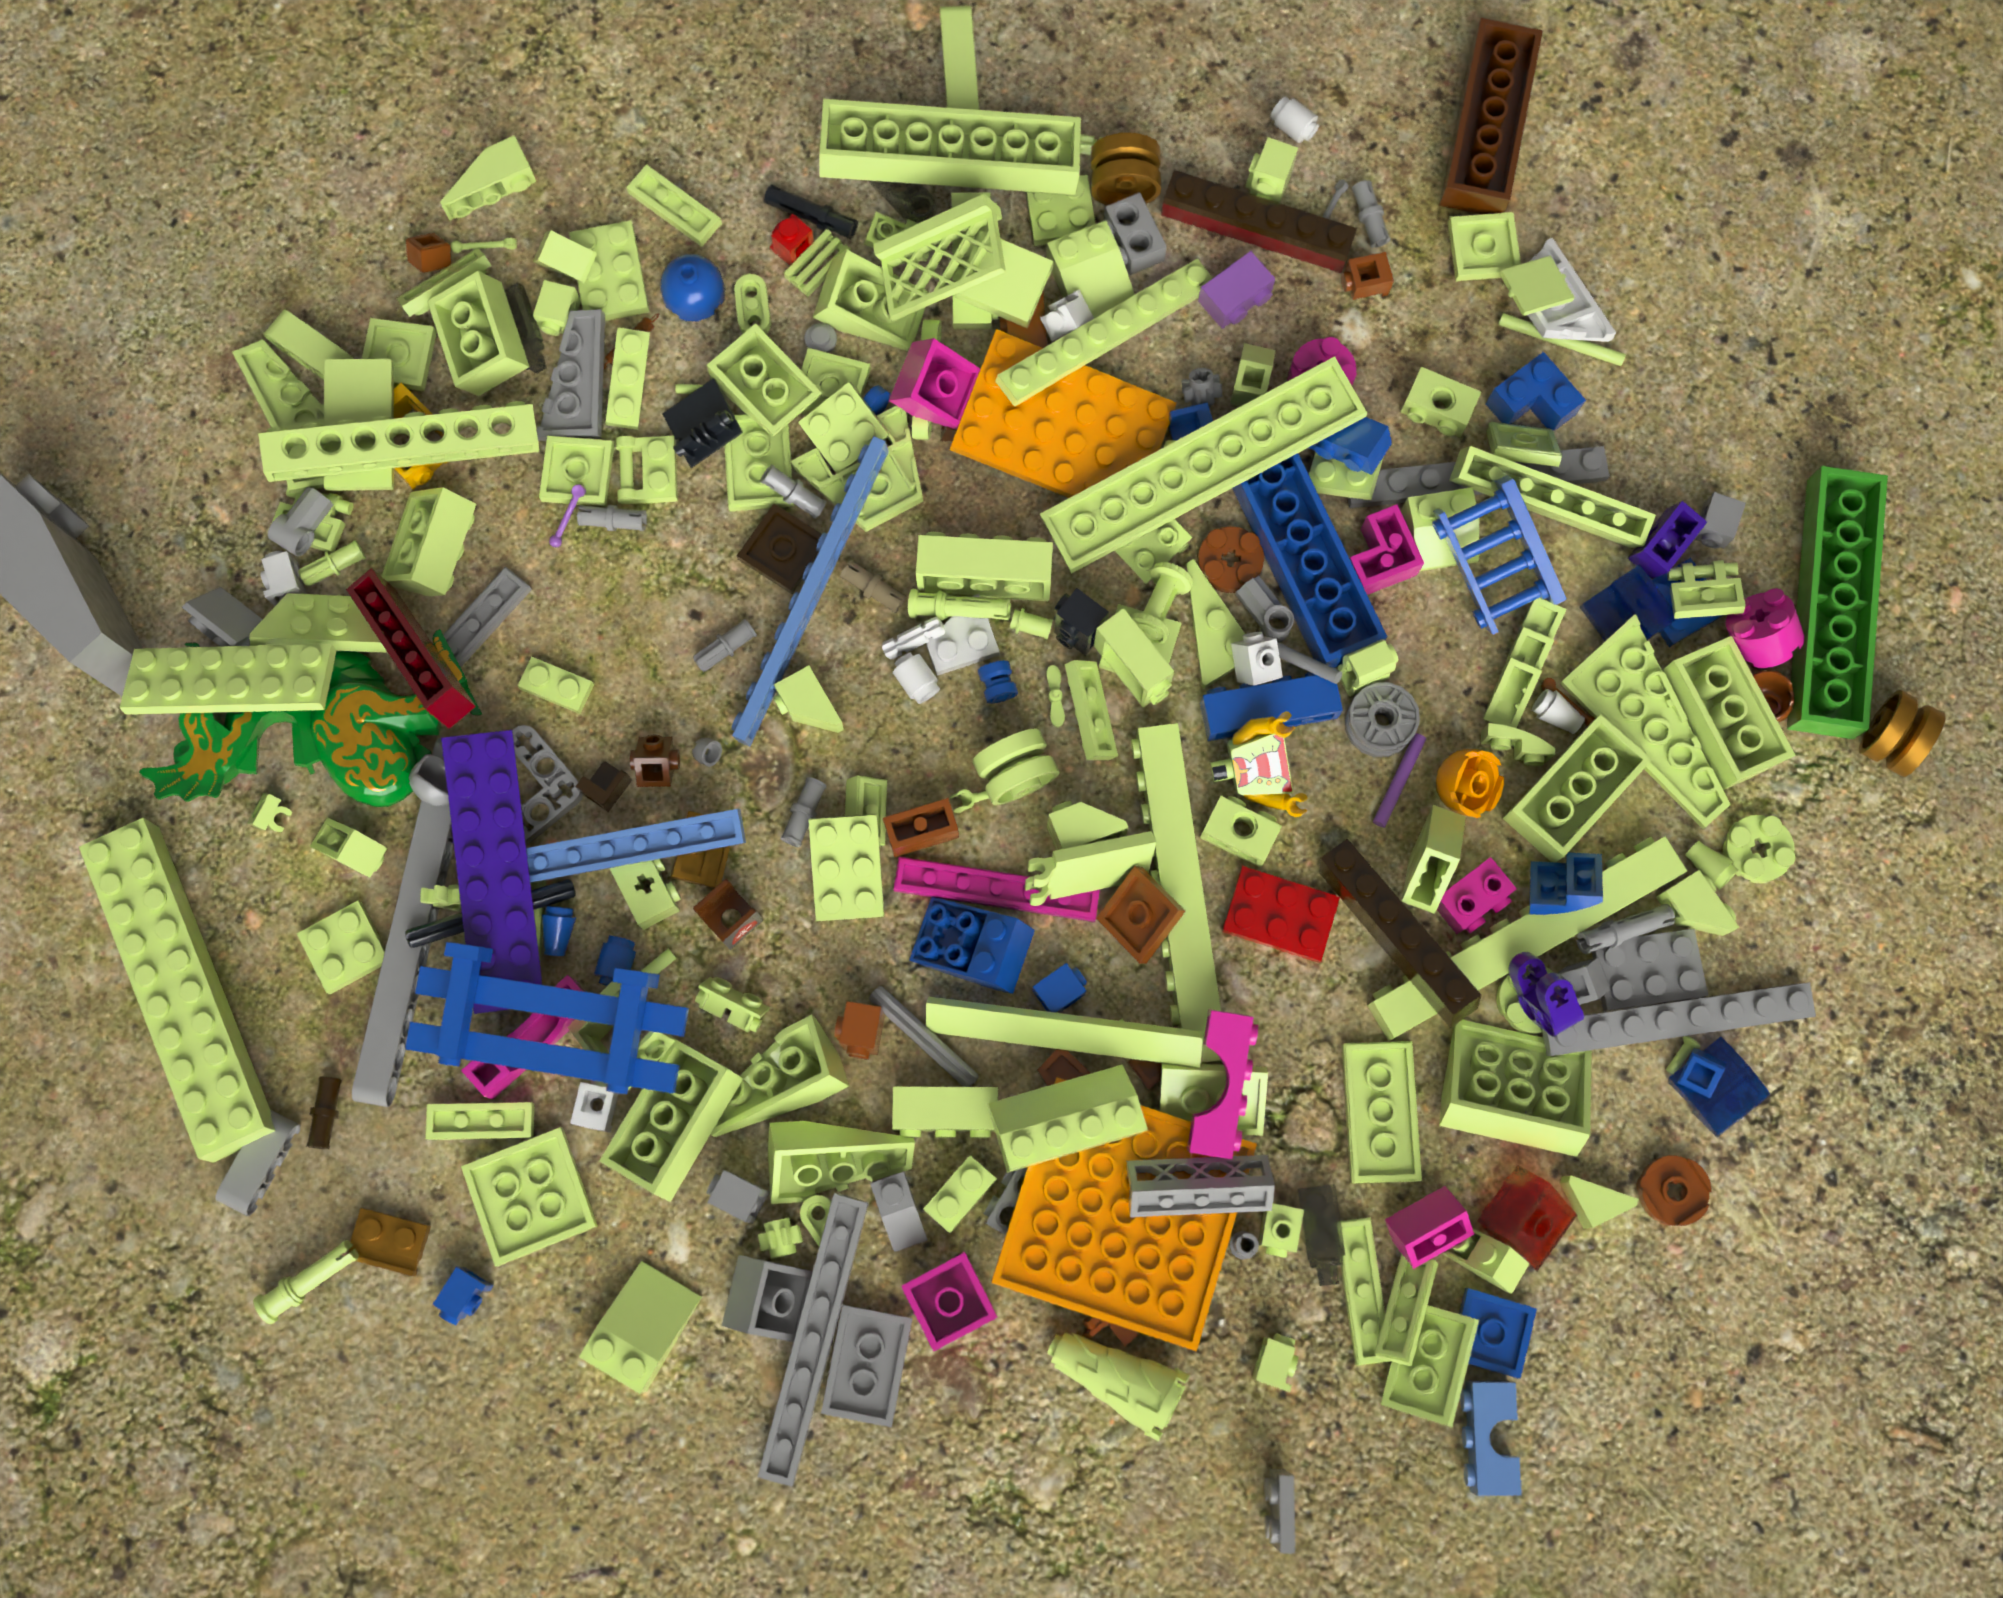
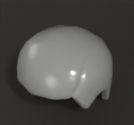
M427 754L411 770L409 784L413 792L423 802L433 806L448 805L449 799L444 759Z

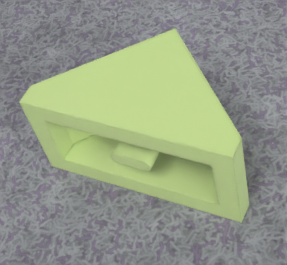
M550 230L545 232L533 262L584 283L597 253Z
M1571 1175L1561 1177L1560 1185L1583 1229L1594 1228L1637 1206L1639 1200L1637 1198Z

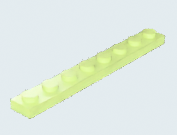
M1197 258L998 374L995 382L1015 407L1199 298L1201 287L1213 279V277Z

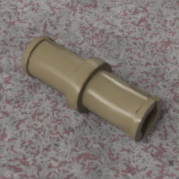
M851 559L848 562L849 566L846 565L840 577L864 592L863 596L870 599L872 597L892 610L893 613H896L899 610L898 606H902L907 595L902 594L885 583L881 575H873Z

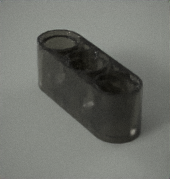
M868 180L906 222L909 219L916 223H921L936 216L935 199L922 184ZM898 187H904L907 189L903 192L895 191V189ZM918 209H925L928 212L924 214H918L915 211Z

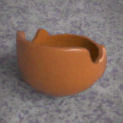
M1763 670L1752 674L1778 722L1785 720L1793 710L1795 700L1790 679L1778 671Z

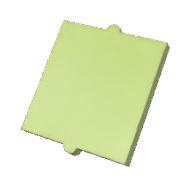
M1551 256L1506 268L1500 272V276L1509 290L1508 296L1513 297L1523 316L1572 302L1575 298L1565 281V274L1560 273Z

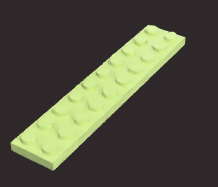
M1334 356L1040 513V516L1072 574L1365 418L1367 411Z

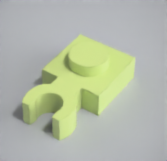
M435 885L434 889L421 888L420 902L433 904L434 907L457 912L462 911L459 885H449L448 887Z

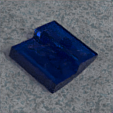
M1640 564L1613 581L1610 586L1580 606V609L1604 641L1611 637L1635 614L1647 641L1677 620L1674 619L1673 608Z
M1719 1037L1703 1050L1727 1063L1726 1069L1711 1099L1677 1083L1685 1065L1668 1078V1083L1693 1107L1692 1113L1717 1138L1770 1096V1092L1754 1071L1722 1037Z

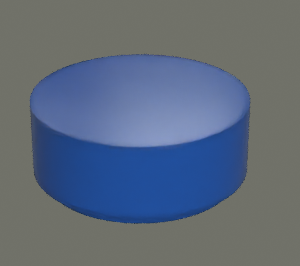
M878 385L871 388L863 399L877 416L886 409L891 394Z

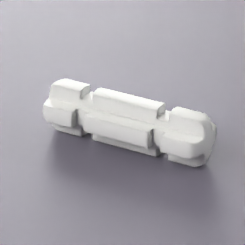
M933 617L925 621L924 626L919 624L897 635V639L891 638L883 642L882 649L884 654L889 659H895L902 655V651L907 653L929 642L930 637L935 639L945 633L944 625L938 617Z

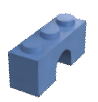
M1465 1381V1389H1462L1460 1394L1461 1409L1466 1411L1467 1426L1462 1427V1443L1464 1449H1468L1469 1464H1464L1465 1485L1470 1486V1492L1478 1496L1522 1495L1520 1457L1511 1454H1497L1490 1444V1432L1496 1423L1502 1420H1518L1516 1382Z

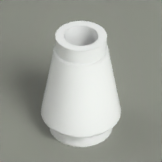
M1544 690L1532 707V711L1537 714L1538 719L1569 731L1572 734L1579 730L1585 720L1558 691Z

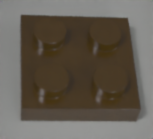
M773 504L737 554V559L793 594L803 580V574L807 565L810 562L814 563L819 553L816 549L822 533L776 504Z

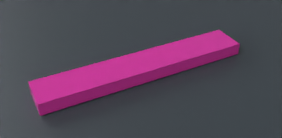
M899 857L893 889L894 892L1095 922L1100 890L1052 900L1048 896L1043 904L1032 906L1030 905L1031 894L1039 893V891L1036 889L1025 890V880L1030 876Z

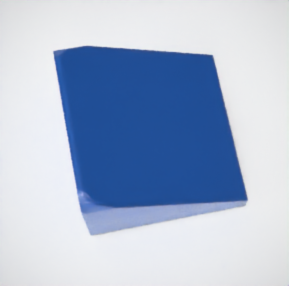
M1693 1048L1677 1083L1711 1099L1726 1069L1727 1063L1704 1051Z

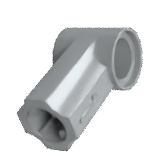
M307 487L287 515L281 514L272 522L268 530V538L295 556H302L313 543L315 529L334 504L317 490Z
M1260 576L1252 578L1236 591L1235 595L1260 626L1263 636L1277 638L1278 643L1288 637L1294 623V615L1289 608L1281 605ZM1279 619L1284 623L1285 628L1274 629L1270 625L1269 620Z

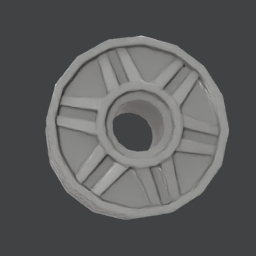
M1390 682L1374 683L1364 687L1349 705L1345 716V731L1351 743L1362 753L1372 757H1390L1401 752L1416 734L1420 723L1419 708L1413 696L1403 687ZM1382 714L1386 716L1389 720V725L1382 726L1378 724L1375 720V715Z

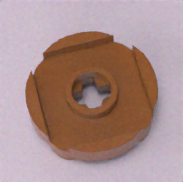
M1222 527L1210 531L1207 538L1202 542L1197 557V565L1215 590L1224 593H1236L1246 582L1260 576L1264 565V552L1258 536L1239 527ZM1234 553L1240 562H1235L1233 567L1227 566V561L1222 560V556Z
M1673 1155L1659 1157L1644 1168L1636 1182L1642 1207L1652 1219L1664 1226H1686L1693 1224L1705 1215L1710 1205L1708 1204L1709 1193H1712L1710 1179L1705 1170L1697 1162L1689 1158ZM1669 1182L1673 1185L1680 1184L1683 1189L1679 1191L1681 1196L1679 1200L1668 1196L1667 1191L1669 1189L1667 1185Z

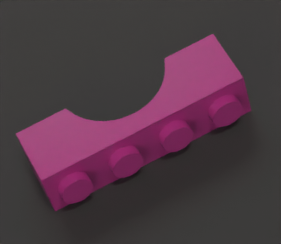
M569 975L565 976L554 986L586 992ZM532 1013L523 1024L507 1037L555 1044L570 1031L568 1026L575 1019ZM471 1061L461 1071L484 1097L495 1099L527 1069Z
M1208 1009L1203 1044L1220 1057L1226 1072V1084L1220 1099L1212 1107L1192 1114L1187 1146L1189 1153L1232 1159L1233 1151H1240L1242 1130H1237L1239 1116H1245L1248 1096L1242 1094L1244 1080L1250 1081L1253 1068V1060L1248 1059L1249 1045H1256L1258 1024H1253L1254 1017Z

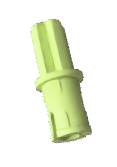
M354 540L352 543L330 554L328 551L325 552L324 557L300 568L298 573L306 586H311L333 574L340 575L341 570L360 560L366 559V556L358 542Z

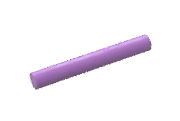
M1416 733L1411 739L1373 820L1375 825L1385 828L1426 741L1423 735Z

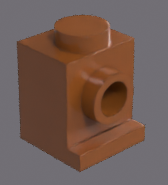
M1386 252L1348 259L1345 272L1341 273L1342 288L1344 292L1350 291L1352 300L1382 294V296L1389 295L1394 282Z

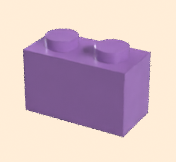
M1250 251L1204 284L1200 289L1198 302L1220 328L1223 329L1230 323L1233 325L1239 323L1253 306L1257 305L1260 307L1265 304L1273 295L1272 289L1275 278L1254 253Z

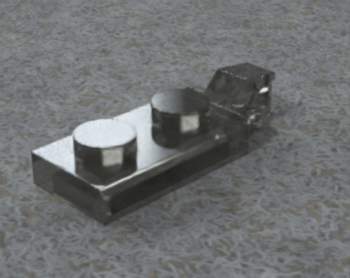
M517 282L504 291L530 366L526 370L538 374L547 368L544 356L540 352L544 349L543 338L533 316V310L525 287Z
M1331 1184L1298 1189L1300 1209H1304L1302 1223L1310 1267L1317 1270L1319 1286L1339 1284L1337 1266L1343 1265V1256L1346 1254L1336 1186Z

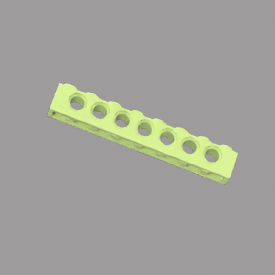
M514 401L507 403L506 407L492 408L490 405H478L470 411L461 412L458 409L448 408L440 410L438 414L433 415L412 412L406 414L405 418L391 419L389 416H376L371 418L370 421L358 423L356 420L345 419L336 422V425L330 426L308 423L303 425L302 429L288 430L286 427H272L267 429L265 433H258L263 473L268 482L539 452L533 404ZM499 423H506L511 427L505 434H499L493 430ZM465 427L477 429V433L473 437L466 438L460 435V431ZM433 430L441 431L444 434L438 441L426 439L427 434ZM398 434H405L410 437L408 442L403 445H396L392 440ZM364 438L375 440V444L371 448L362 449L358 447L359 442ZM336 441L341 444L336 452L329 453L324 451L325 445L329 442ZM296 445L306 447V451L301 456L289 455L291 448Z

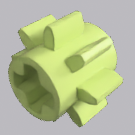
M790 1218L764 1223L765 1233L757 1234L760 1250H769L771 1259L797 1253L795 1244L803 1242L800 1225L791 1226Z

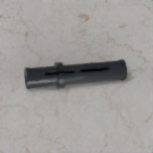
M773 184L766 190L764 196L765 204L805 219L817 225V228L822 231L828 229L850 240L857 231L858 220L834 211V208L827 204L824 206L818 205Z

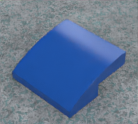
M1568 852L1566 854V863L1531 861L1529 914L1568 913L1589 908L1603 902L1602 854Z

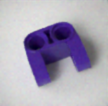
M1521 952L1513 957L1509 964V974L1518 994L1519 1003L1531 1021L1554 1037L1584 1019V1013L1578 1003L1573 986L1568 980L1557 973H1547L1543 962L1529 952ZM1529 965L1527 967V970L1530 974L1528 976H1525L1524 974L1526 973V966Z

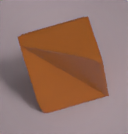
M429 233L406 239L408 262L422 273L443 269L451 265L450 244L437 234Z

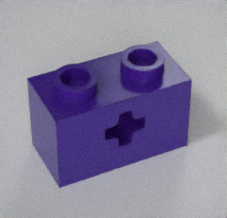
M1681 501L1663 512L1650 529L1645 545L1643 547H1636L1627 559L1651 579L1668 573L1703 529L1707 521L1685 502Z

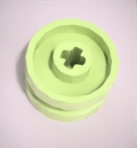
M1027 729L1005 737L988 746L973 758L972 762L979 777L991 779L987 783L985 790L993 805L1006 804L1027 796L1052 782L1059 775L1060 771L1053 757L1041 755L1047 744L1039 729Z

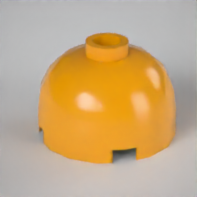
M1463 749L1450 754L1442 762L1437 773L1436 791L1440 800L1451 811L1465 816L1478 818L1481 817L1479 814H1482L1484 811L1490 812L1498 803L1504 786V776L1499 775L1497 765L1501 766L1499 759L1491 752L1478 749Z

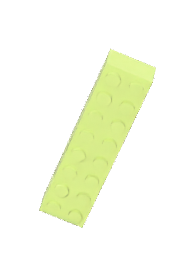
M823 99L819 152L820 177L1076 195L1080 173L1081 117Z

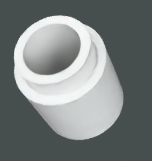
M1286 96L1277 103L1270 116L1275 121L1274 125L1298 143L1304 139L1309 141L1319 127L1316 123L1318 119L1316 114L1294 98L1290 100Z
M907 653L895 662L894 676L910 699H915L918 704L929 700L940 690L937 685L938 679L920 654L913 656L911 653Z

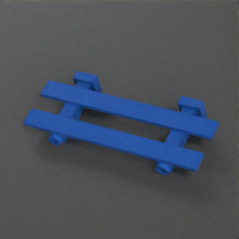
M446 942L444 956L453 957L451 971L420 966L415 994L445 998L444 1013L441 1026L410 1022L405 1050L435 1054L439 1056V1064L460 1066L461 1059L605 1082L604 1084H607L606 1091L628 1094L629 1087L675 1093L679 1065L637 1058L641 1030L677 1036L685 1035L689 1008L646 1001L648 988H658L659 974L615 968L612 982L621 983L619 997L479 975L481 962L491 963L493 949ZM474 1003L614 1025L610 1053L469 1031Z

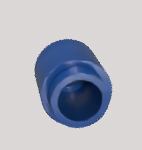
M609 935L607 943L602 945L594 975L600 977L599 984L608 986L613 980L615 968L632 969L636 951H634L635 942Z

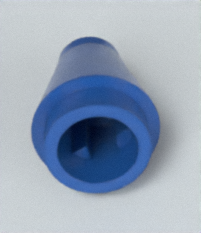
M546 906V912L542 914L545 955L565 956L576 917H573L574 909Z

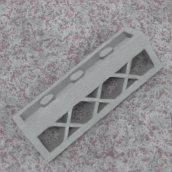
M1268 1155L1233 1156L1232 1159L1205 1157L1127 1161L1126 1169L1130 1187V1217L1272 1211L1275 1184ZM1246 1168H1261L1263 1176H1249L1243 1171ZM1210 1170H1221L1227 1175L1214 1178L1208 1172ZM1176 1171H1185L1192 1176L1189 1179H1178L1172 1174ZM1136 1173H1151L1156 1178L1151 1181H1137Z

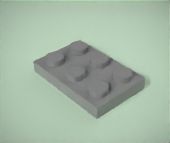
M1695 929L1633 937L1623 941L1620 946L1614 948L1608 946L1592 952L1593 958L1599 957L1610 986V990L1601 997L1604 1012L1709 996Z
M842 1305L821 1414L892 1427L913 1318Z

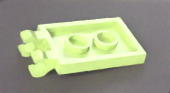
M1149 831L1055 850L1052 857L1030 859L1028 861V872L1038 870L1043 873L1025 880V890L1036 889L1039 891V893L1031 894L1030 905H1041L1048 896L1052 900L1119 886L1134 866L1143 867L1149 873L1156 845L1153 832Z

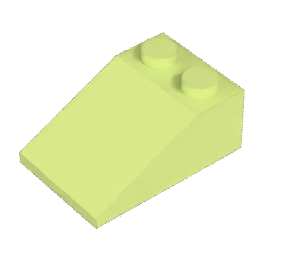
M1106 220L1047 243L1046 258L1053 261L1051 273L1062 297L1064 298L1080 290L1093 318L1098 317L1135 295L1120 249Z
M846 250L831 261L813 318L841 332L909 351L911 343L915 341L925 308L894 321L889 317L882 267ZM893 274L894 278L899 280L900 277ZM909 281L907 282V285L915 288L916 285ZM904 288L897 300L898 307L906 304L912 292ZM923 290L922 293H924V294L927 295V294H929L930 292H928V291H926V290Z
M756 323L707 364L710 379L714 378L720 390L772 436H775L822 395V392Z
M641 1261L597 1325L579 1358L637 1393L647 1392L702 1296Z

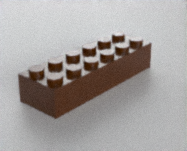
M1480 18L1471 44L1439 206L1477 214L1505 212L1511 198L1543 30Z

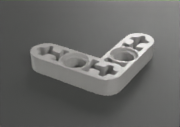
M522 725L512 730L515 754L543 786L542 790L522 805L523 816L534 827L531 831L526 826L524 827L527 846L582 800L583 795L575 787L579 781L532 727ZM520 736L531 737L529 741L538 752L532 756L524 746L517 748L521 744ZM544 758L553 759L555 762L554 770L548 775H541L537 771L539 761ZM566 784L568 787L574 785L571 789L573 796L570 798L565 795L560 797L556 802L561 807L556 810L554 804L547 797L551 794L556 799L562 794L560 789L562 785ZM538 804L547 805L549 808L548 817L543 821H534L531 816L532 809Z

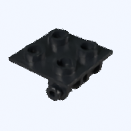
M714 378L663 413L676 439L677 444L673 446V449L679 457L685 456L690 468H693L743 433Z

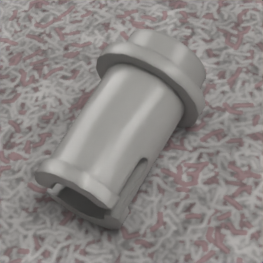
M1240 1231L1231 1237L1229 1248L1236 1258L1249 1259L1257 1252L1259 1243L1257 1238L1251 1233ZM1243 1238L1249 1242V1249L1246 1252L1240 1247L1241 1239Z

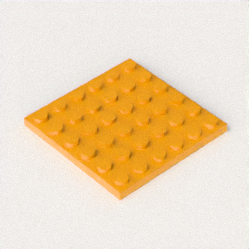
M1056 1077L1054 1084L1067 1080ZM1140 1105L1148 1129L1145 1132L1027 1167L991 1283L1197 1351L1237 1212L1130 1217V1187L1126 1169L1127 1161L1213 1157L1189 1153L1187 1150L1191 1126L1190 1121ZM1242 1139L1240 1151H1233V1156H1252L1255 1153L1257 1144ZM1246 1168L1243 1172L1248 1175L1250 1168ZM1210 1170L1208 1172L1214 1178L1227 1175L1221 1170ZM1176 1171L1172 1174L1178 1179H1189L1192 1176L1185 1171ZM1136 1173L1137 1181H1151L1156 1178L1151 1173Z

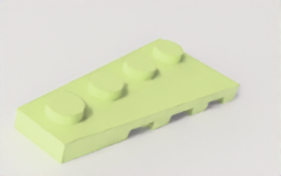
M263 339L232 351L271 428L324 419V405L311 394L308 387L302 381L300 382L290 368Z

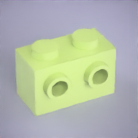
M1268 137L1262 153H1255L1251 162L1250 174L1245 186L1250 189L1249 194L1281 203L1291 177L1298 147Z

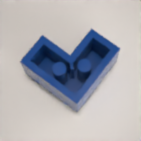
M1543 351L1495 387L1485 405L1501 423L1512 424L1531 410L1547 429L1556 431L1578 413L1586 399Z

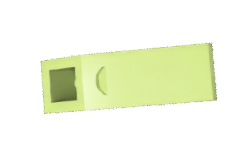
M515 135L485 148L443 197L440 203L449 220L463 218L477 208L495 204L502 197L513 192L524 191L531 184L536 183L532 170Z

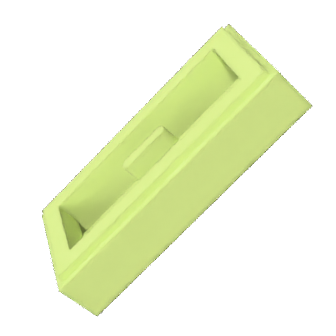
M826 229L784 272V277L809 297L825 281L831 261L844 251H851V249L846 244L843 245L839 238H834L832 233ZM823 249V251L797 277H795ZM835 249L839 251L806 285L803 284Z

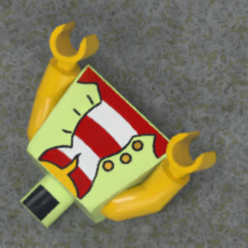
M1285 711L1277 719L1275 717L1250 719L1234 734L1233 739L1227 742L1229 759L1210 762L1214 782L1233 778L1237 793L1243 795L1245 799L1266 807L1287 810L1291 816L1299 817L1308 810L1300 809L1296 805V801L1304 802L1308 798L1304 793H1298L1292 798L1289 793H1293L1284 737H1288L1296 727H1287L1283 722L1291 718V713Z

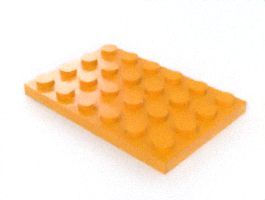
M996 329L949 449L1070 498L1160 450L1170 423L1169 413L1175 410L1177 402L1084 365L1014 407L995 382L997 375L1043 348Z

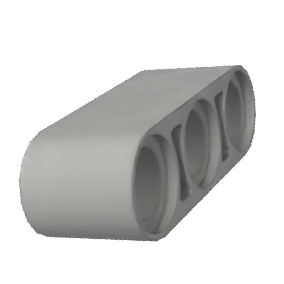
M272 1110L271 1118L276 1131L241 1147L216 1193L217 1201L247 1217L257 1209L258 1205H256L258 1198L262 1199L275 1177L273 1172L276 1166H281L293 1145L290 1143L295 1133L299 1134L301 1128L298 1123Z

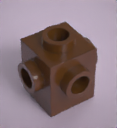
M653 734L638 738L636 750L630 751V768L635 770L637 787H671L674 770L680 769L679 749L674 750L673 737H662Z

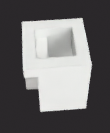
M1080 290L1049 305L1048 307L1051 312L1040 318L1052 341L1094 319Z
M288 551L270 552L265 555V558L261 559L265 570L260 573L266 591L263 592L265 598L274 606L287 593H306L304 583L298 573L300 569L298 561Z
M591 1080V1084L580 1082L570 1124L611 1133V1123L619 1093L606 1091L607 1084H604L605 1082ZM601 1098L604 1102L603 1108L600 1111H595L593 1109V1102Z

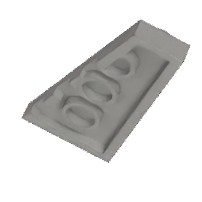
M601 309L569 312L559 348L561 352L557 368L554 367L551 376L553 383L549 397L545 398L542 408L544 415L541 425L537 426L538 441H547V436L601 439L605 313Z

